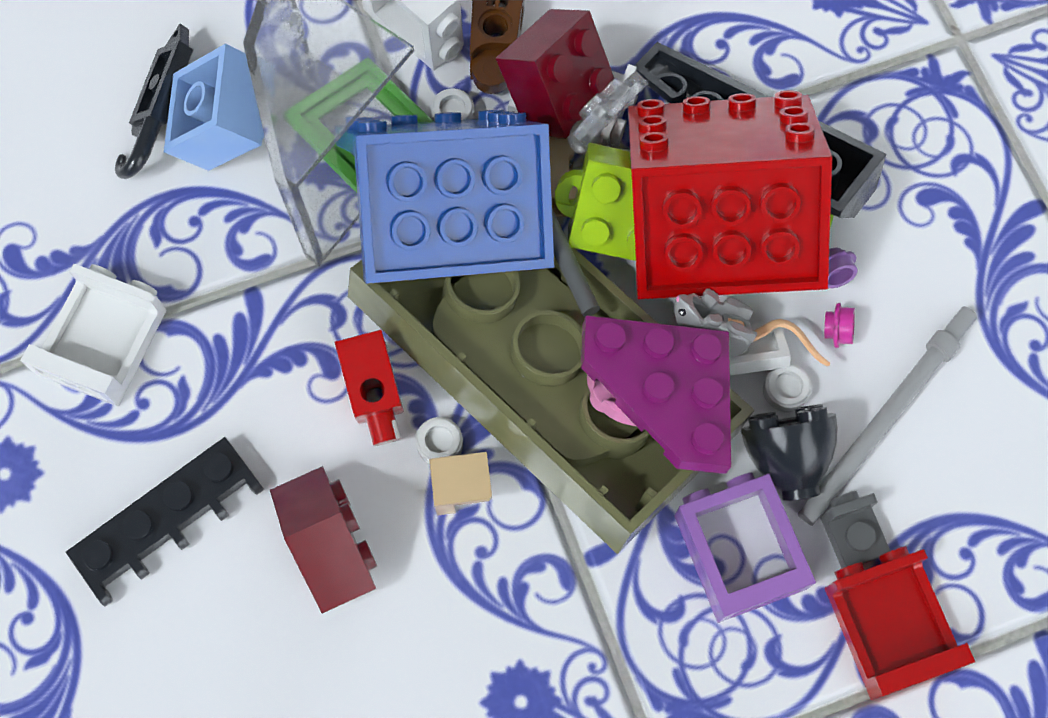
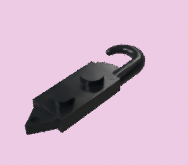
M182 24L177 26L167 44L157 49L129 121V124L132 125V135L137 137L127 162L126 156L120 154L115 163V173L121 179H129L143 168L151 155L161 126L168 122L173 74L188 65L194 50L189 47V29Z

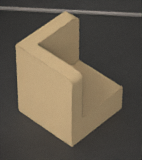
M487 452L429 459L434 507L437 516L455 514V505L487 502L492 499Z

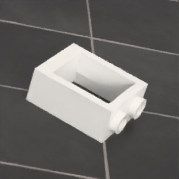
M362 0L363 9L433 71L442 63H448L455 59L464 45L460 0Z

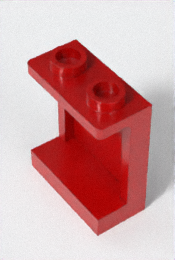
M906 546L897 548L879 556L882 564L866 570L862 562L847 566L834 572L837 580L824 588L871 700L975 663L968 643L959 646L956 643L923 568L922 562L928 559L924 549L909 554Z

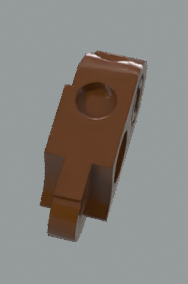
M472 0L470 79L474 81L476 87L483 93L498 94L507 88L495 58L521 36L525 0ZM500 3H504L505 6L500 7ZM492 33L502 34V36L492 37L489 35Z

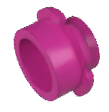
M837 303L834 312L826 311L824 337L825 339H833L835 348H839V344H853L855 308L841 307V303Z

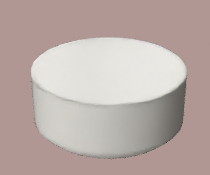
M455 88L439 92L431 103L432 120L435 122V113L461 112V120L474 119L475 113L472 98L466 92Z
M790 364V367L772 369L763 383V394L766 401L774 409L782 412L795 411V408L802 407L808 400L812 390L809 375L804 369L795 364Z
M436 417L427 420L420 426L416 434V446L421 458L430 464L429 459L460 455L463 449V437L460 428L455 422L444 417Z

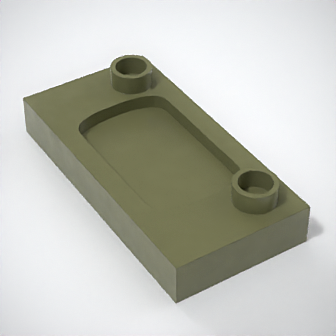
M571 248L600 306V310L592 316L659 324L575 248ZM555 256L554 268L368 284L363 279L362 260L350 268L347 297L616 554L700 472L676 469L663 455L665 450L646 430L641 432L637 426L617 422L592 406L590 402L591 393L587 385V374L581 368L582 325L585 317L577 305ZM730 388L732 440L755 410Z

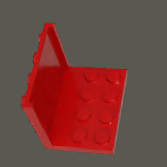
M785 90L777 92L774 97L756 98L752 94L739 93L731 95L728 100L710 101L707 97L694 96L684 99L683 103L664 104L663 101L657 99L640 101L637 106H628L638 300L676 298L681 294L689 295L692 293L703 296V292L706 289H711L717 295L828 289L832 155L808 94L802 95L798 91Z

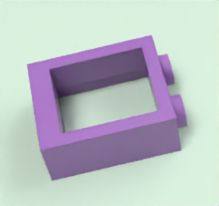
M752 472L740 475L726 483L728 489L711 494L708 488L693 492L682 498L684 505L679 506L674 515L717 623L803 592L816 583L770 474L755 478ZM758 495L790 571L728 594L697 517Z

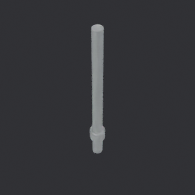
M965 306L961 307L944 330H937L928 341L926 353L819 486L820 495L810 498L798 512V516L804 522L811 526L815 524L830 505V501L837 496L942 362H948L960 348L959 340L977 318L976 313L972 309Z

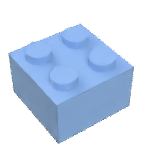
M225 43L173 74L164 152L209 171L261 146L265 135L264 116L266 100L269 96L268 77L270 65Z

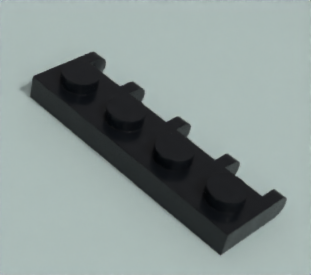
M223 437L65 553L99 602L106 607L113 601L110 592L106 589L108 584L130 568L133 569L141 580L144 579L150 572L141 561L171 538L181 550L186 548L190 543L181 531L211 509L221 521L224 520L229 514L220 502L246 483L249 489L256 495L262 492L264 488L227 438Z

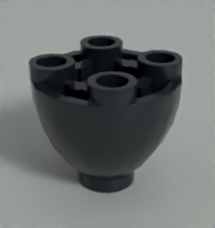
M823 404L795 408L796 417L778 419L776 412L751 415L748 419L749 426L741 429L743 442L750 459L763 476L770 474L774 486L781 491L782 500L784 501L801 500L820 495L819 483L832 462L838 431L836 414L828 413L827 407H823Z

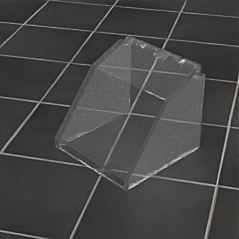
M257 0L243 45L272 171L305 257L320 266L359 219L357 193L323 158L358 117H373V119H380V121H387V124H391L390 116L394 115L375 97L414 52V46L344 0Z

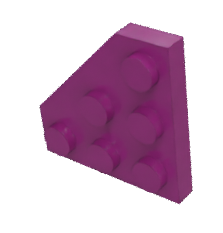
M586 316L582 325L581 368L594 382L598 379L616 398L615 404L641 432L646 430L665 450L663 455L676 469L726 474L731 468L729 332Z

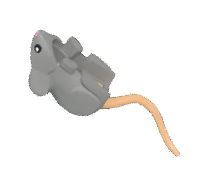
M706 289L701 297L692 293L689 295H678L675 299L674 313L678 326L729 332V357L742 354L752 342L768 335L775 328L782 327L792 331L817 361L825 366H830V362L819 354L803 331L788 320L775 319L756 330H752L750 319L753 309L739 300L727 297L724 303L719 301V296L711 289Z

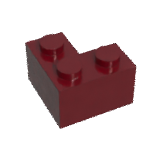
M321 466L270 489L284 540L322 614L376 589L369 570L378 567L367 541L364 540L357 544L353 532L359 530L360 527L339 479L330 482L324 467Z

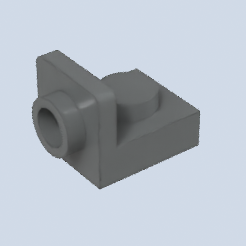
M852 491L830 501L832 508L823 514L820 519L841 569L859 562L864 564L878 559L880 555L890 551L872 509L878 503L874 493L859 497L857 491Z

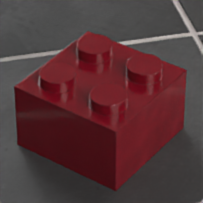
M549 9L495 58L518 113H526L527 121L549 124V137L566 139L618 88L590 10Z

